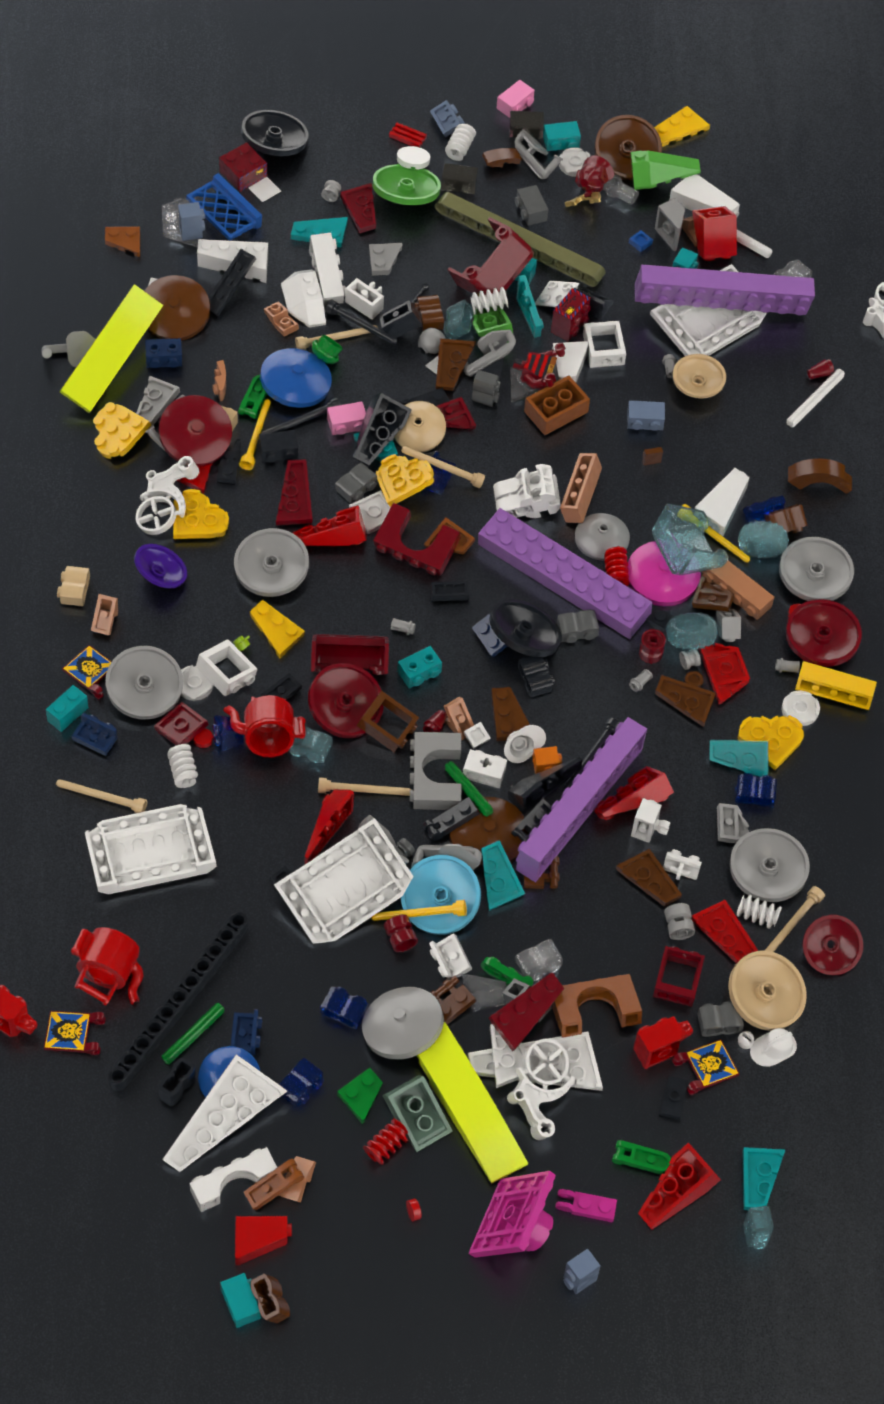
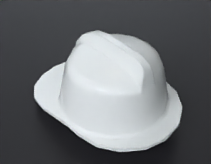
M528 725L512 732L508 736L504 747L506 758L512 763L526 761L533 755V749L541 748L545 744L546 733L541 727L536 725Z
M777 1028L757 1038L754 1041V1045L750 1048L752 1059L758 1065L770 1067L790 1058L797 1049V1043L792 1036L793 1034L785 1029Z

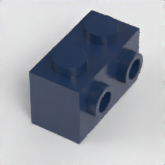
M181 338L145 340L147 368L182 366Z

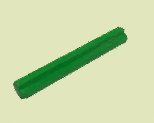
M453 761L446 763L445 770L457 784H461V789L481 813L486 817L492 815V806Z
M216 1003L161 1056L162 1060L167 1065H170L224 1013V1007L220 1003Z

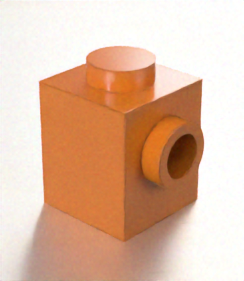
M557 746L533 749L532 760L535 774L562 764V755L558 753Z

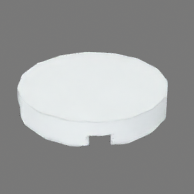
M407 146L399 149L397 152V162L405 168L411 169V167H415V169H423L430 163V154L422 148Z
M581 148L566 149L559 156L563 159L559 163V167L566 175L576 177L577 171L582 168L584 161L590 157V154L587 151H582Z
M193 665L181 669L183 675L181 696L192 701L208 697L214 685L196 666L193 667Z
M799 690L791 692L784 698L781 709L784 717L790 715L798 719L802 726H808L818 718L820 705L819 701L811 693Z

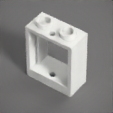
M619 321L584 324L583 338L584 341H588L587 357L590 368L625 365L626 350ZM615 334L618 349L594 350L592 336Z
M228 639L200 653L196 667L224 696L236 693L246 685H251L255 681L257 668ZM226 658L241 671L240 674L230 679L215 665Z

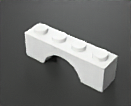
M266 1147L262 1150L259 1148L252 1151L245 1158H236L225 1167H217L206 1176L200 1175L194 1178L190 1183V1191L200 1211L203 1212L220 1204L221 1192L228 1182L237 1178H247L256 1183L275 1170L277 1166L268 1148Z

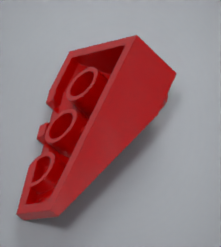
M359 505L336 512L337 516L329 520L325 517L316 526L308 525L292 532L301 539L305 546H349L352 544L358 545L366 541V530Z
M646 766L627 779L629 783L624 787H618L616 789L617 794L607 797L594 809V812L602 817H607L639 808L643 798L654 800L657 803L663 802L674 791L664 772Z
M334 789L330 795L327 794L325 796L305 854V864L318 856L353 812L354 791Z
M689 1143L671 1158L667 1170L660 1176L656 1188L649 1194L638 1212L651 1229H654L706 1194L721 1180Z

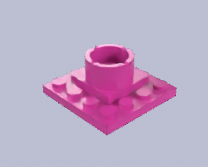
M551 1171L500 1179L468 1254L477 1258L523 1252L525 1250L530 1252L540 1248L549 1237V1231L553 1227V1217L543 1209L548 1193L553 1188V1181L556 1175Z

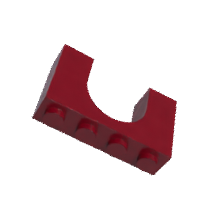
M393 503L373 540L376 549L384 554L386 552L392 554L397 560H406L415 568L422 567L431 575L437 574L442 576L461 539L460 532L442 525L432 545L423 550H411L401 541L402 534L411 518L410 510Z

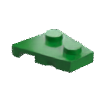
M368 1068L338 1090L337 1095L363 1124L370 1108H372L376 1096L383 1086V1082L371 1068Z

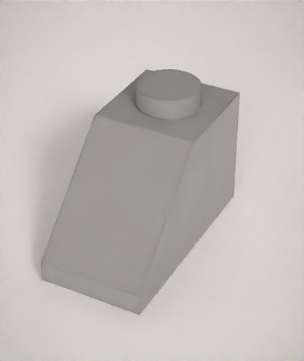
M730 609L729 612L716 610L718 632L721 639H724L726 642H734L735 639H741V616L735 609Z

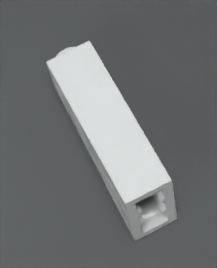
M697 174L684 178L671 189L670 200L676 198L679 203L683 204L684 208L691 211L726 206L737 217L739 215L740 204Z
M734 468L695 506L694 515L724 536L747 489L749 477L744 472Z

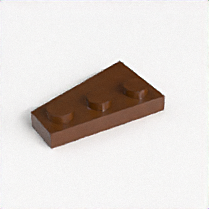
M440 338L436 389L443 388V390L454 391L476 341Z
M661 675L655 691L657 696L702 727L705 725L716 695L715 692Z
M511 687L491 688L496 740L507 741L508 736L512 732L518 731L530 724Z

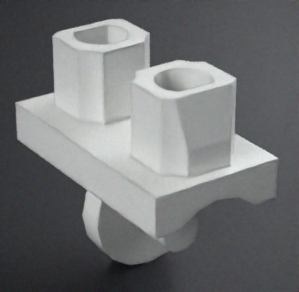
M675 849L667 852L663 865L665 871L677 874L676 880H680L681 876L697 880L702 863L699 862V857L692 855L686 858L681 856L682 853Z

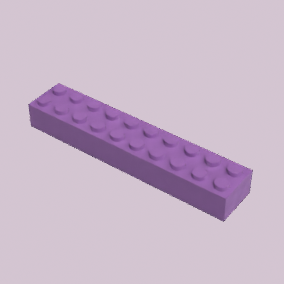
M641 265L635 281V302L658 303L661 305L674 304L677 306L710 307L712 309L725 308L728 310L738 309L761 311L764 313L776 312L779 314L806 315L815 297L814 278Z
M501 508L498 509L478 533V545L582 610H595L596 618L628 639L632 638L651 614L652 602Z
M629 717L624 722L618 724L614 735L608 736L605 746L596 751L592 762L589 760L583 769V773L581 775L577 774L573 780V785L564 790L561 800H556L551 807V812L542 817L539 827H534L529 834V839L520 844L518 848L519 855L516 858V870L536 883L553 859L565 847L597 807L598 803L602 801L642 751L647 728Z

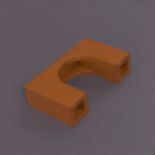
M630 974L562 985L565 989L552 1003L562 1038L582 1034V1019L578 1008L589 1000H603L610 1003L617 1012L621 1027L642 1023V1009Z

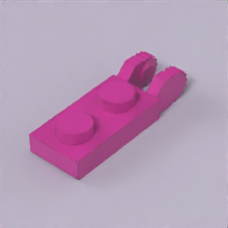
M565 1189L558 1190L559 1197L574 1200L573 1205L558 1201L555 1206L558 1210L570 1212L573 1215L613 1222L617 1203L616 1199L576 1191L574 1193L571 1190Z

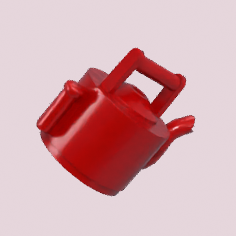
M267 695L258 698L251 696V702L244 711V723L240 721L239 713L235 708L228 705L223 709L230 716V725L234 732L245 735V742L248 748L253 753L262 757L280 756L292 747L295 738L303 739L306 736V719L304 717H294L293 708L290 703L278 696Z
M96 928L92 933L87 929H82L74 946L71 948V953L79 957L76 967L80 974L75 988L83 990L106 1006L115 989H122L131 974L128 997L131 1005L134 1002H140L137 990L144 975L141 965L137 962L140 952L138 944L126 934L111 928ZM84 977L99 986L109 988L108 994L105 995L83 981Z

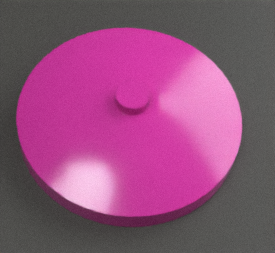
M653 541L640 546L630 556L627 566L629 568L630 588L657 606H674L687 601L696 592L701 577L700 566L695 556L685 547L669 541Z

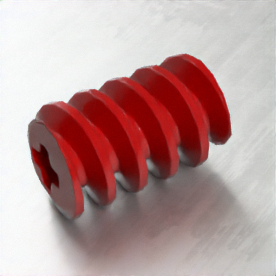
M620 546L609 548L604 553L606 574L628 586L630 581L629 568L627 567V550Z
M394 1118L391 1120V1124L385 1125V1129H381L379 1135H374L373 1140H369L367 1146L364 1145L363 1149L373 1161L383 1165L382 1156L389 1159L388 1151L393 1154L396 1153L394 1145L401 1148L400 1140L405 1143L408 1142L405 1136L408 1134V1131L400 1121Z

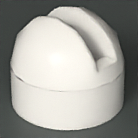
M749 1031L740 1033L738 1045L743 1049H750L754 1045L753 1034Z

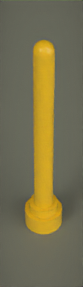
M265 399L247 453L240 459L239 466L244 470H252L255 460L253 455L270 406L269 399Z
M683 504L677 512L678 517L682 520H690L745 563L750 561V557L695 516L691 507L687 504Z
M456 900V903L447 906L378 912L371 919L373 921L388 920L402 914L408 917L453 913L459 917L467 915V906L465 900Z

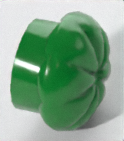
M322 335L319 340L312 342V351L318 359L328 364H335L339 361L338 355L343 348L332 338Z

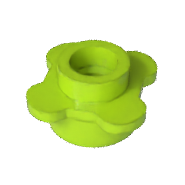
M248 635L245 638L243 636L238 637L233 641L234 646L240 652L250 645V642L247 640L250 636Z

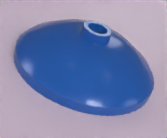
M235 1046L221 1047L211 1052L203 1060L198 1073L199 1087L204 1097L206 1098L235 1055H238L260 1071L255 1058L246 1050Z

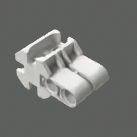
M545 464L535 465L537 471L530 473L527 468H524L516 474V477L495 483L493 488L497 511L501 508L516 518L526 515V517L535 519L541 517L540 512L548 510L550 515L557 513L561 503L557 477L555 474L552 475L553 470L551 466Z

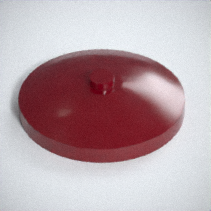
M189 395L176 399L165 409L159 423V438L165 451L174 460L179 461L184 456H190L197 466H205L220 459L227 451L232 438V425L228 414L217 402L204 396Z
M818 599L805 602L794 609L787 622L786 638L790 648L802 660L823 667H831L847 662L856 654L861 643L862 630L857 617L847 607L831 600Z
M347 663L333 664L320 671L312 681L308 691V705L313 718L325 731L342 738H355L366 734L365 731L356 725L382 690L375 678L363 668ZM382 704L370 719L376 724L383 713L384 706Z

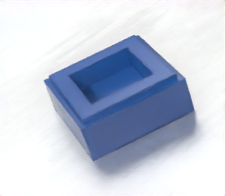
M640 230L629 238L628 243L639 252H642L653 244V239Z

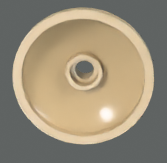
M691 354L681 358L676 363L673 370V381L682 393L690 397L709 398L715 396L723 389L726 382V372L721 363L713 357L704 354Z
M414 401L406 404L405 406L412 410L405 426L394 436L396 442L401 447L406 446L421 453L434 449L441 443L446 432L444 415L435 405L425 401ZM417 420L421 421L420 424H416L415 422Z

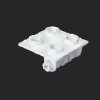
M549 281L536 300L535 305L556 308L572 288L578 287L579 283Z

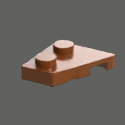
M105 227V245L116 247L123 252L126 250L134 252L135 256L140 257V227Z
M445 518L424 543V547L428 548L432 545L442 525L460 532L461 539L453 553L465 554L475 542V538L448 518Z

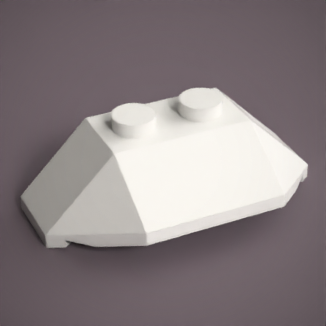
M312 269L294 272L281 283L288 313L305 323L309 328L326 325L323 298L316 272Z

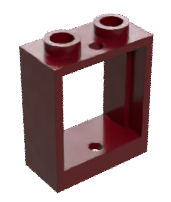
M665 946L653 997L692 1007L705 956L695 951L681 950L676 946ZM667 960L696 968L691 990L662 982Z

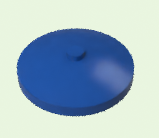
M288 348L278 350L264 360L260 372V381L263 389L275 401L290 407L304 408L316 405L326 398L330 391L332 376L328 366L318 359L315 354L302 349Z

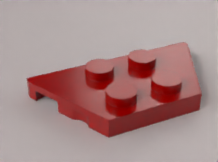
M697 640V647L713 691L716 693V699L718 704H722L750 682V676L739 647L724 646L719 643L711 645L703 643L704 640Z

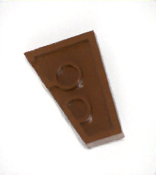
M650 849L616 866L618 872L664 907L680 899L682 896Z

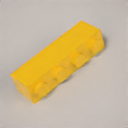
M803 661L795 690L806 691L813 695L869 710L877 682Z

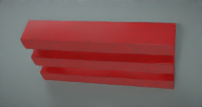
M396 122L395 127L389 133L390 138L419 148L427 136L423 132Z

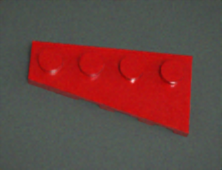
M726 900L692 915L691 920L736 964L744 956L758 951Z

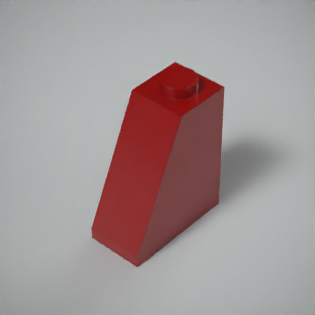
M236 1216L235 1264L241 1265L286 1245L287 1237H292V1223L288 1224L287 1216Z

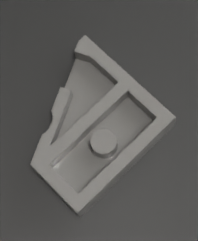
M402 243L369 244L372 276L390 274L399 252L402 251Z
M718 804V841L737 843L742 836L749 833V825L742 817V812L738 805Z

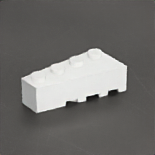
M331 233L311 235L309 254L312 256V266L315 268L318 281H320L319 287L324 306L330 300L343 303L346 288L342 286L343 272L338 268L340 258L339 254L335 253V249H337L336 239H332Z
M198 239V266L215 271H226L239 250L243 249L256 257L245 278L251 280L256 278L260 279V282L266 283L268 243Z

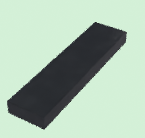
M243 249L239 250L209 296L211 313L216 316L220 315L255 262V256Z

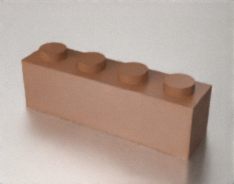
M597 453L579 454L560 507L565 522L583 523L602 470Z
M717 553L704 565L702 577H705L707 582L712 585L716 583L722 589L732 592V602L743 608L749 616H753L758 620L772 608L774 596L721 554Z

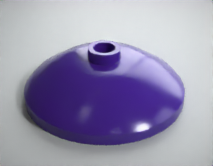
M145 544L139 547L134 555L137 570L143 578L153 585L162 588H176L181 586L186 580L187 569L184 562L176 553L164 546Z

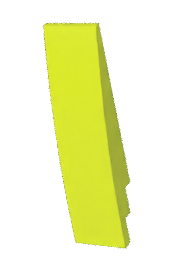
M134 284L64 384L60 393L90 413L163 305Z
M444 1022L442 1031L435 1043L416 1056L419 1059L421 1068L429 1079L431 1088L492 1184L527 1166L528 1162L488 1091L449 1027Z

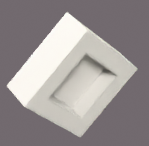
M481 722L464 731V735L473 749L490 740V736Z

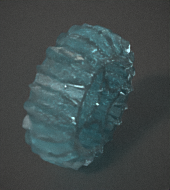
M756 520L755 523L749 522L748 525H744L740 529L738 542L740 550L745 554H749L750 557L770 559L771 557L777 558L778 555L783 554L787 548L788 535L783 526H778V523L773 524L771 521L764 522V520L758 522Z
M702 612L680 613L679 616H674L673 619L669 620L666 628L668 641H670L671 645H675L676 648L681 647L682 650L689 649V651L691 649H704L705 646H711V643L715 642L718 634L716 621H714L713 617H709L708 614L703 615Z

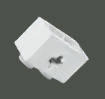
M470 749L463 773L471 781L500 789L506 771L507 759L497 755L485 754L480 750L474 751Z

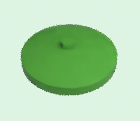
M394 164L377 170L373 176L372 186L379 196L388 201L403 205H422L434 201L439 196L441 182L435 174L427 169H415V167L408 169L400 164Z

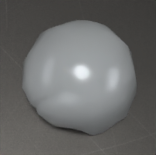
M428 328L419 336L418 347L422 348L425 353L436 354L439 353L440 338H446L438 329Z

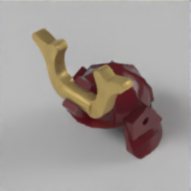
M593 155L584 161L582 168L577 171L575 182L578 187L585 190V194L566 201V207L576 206L584 200H589L590 204L601 202L600 192L603 189V185L614 177L613 168L606 159Z

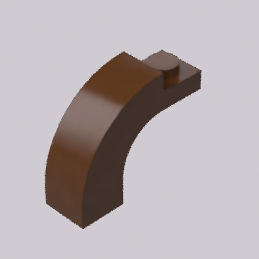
M820 458L807 459L788 467V482L800 490L813 483H828L846 494L852 491V476L845 472V465L837 461Z

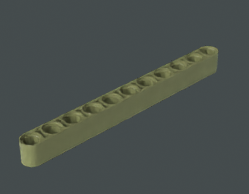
M445 192L435 204V208L440 214L496 241L498 240L488 218L491 217L509 226L530 245L534 253L532 258L589 286H597L606 273L600 264L450 192Z

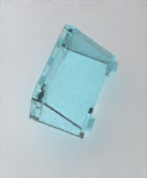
M667 503L653 527V537L671 573L682 576L723 567L729 557L723 549L713 552L703 534L709 526V520L705 512Z

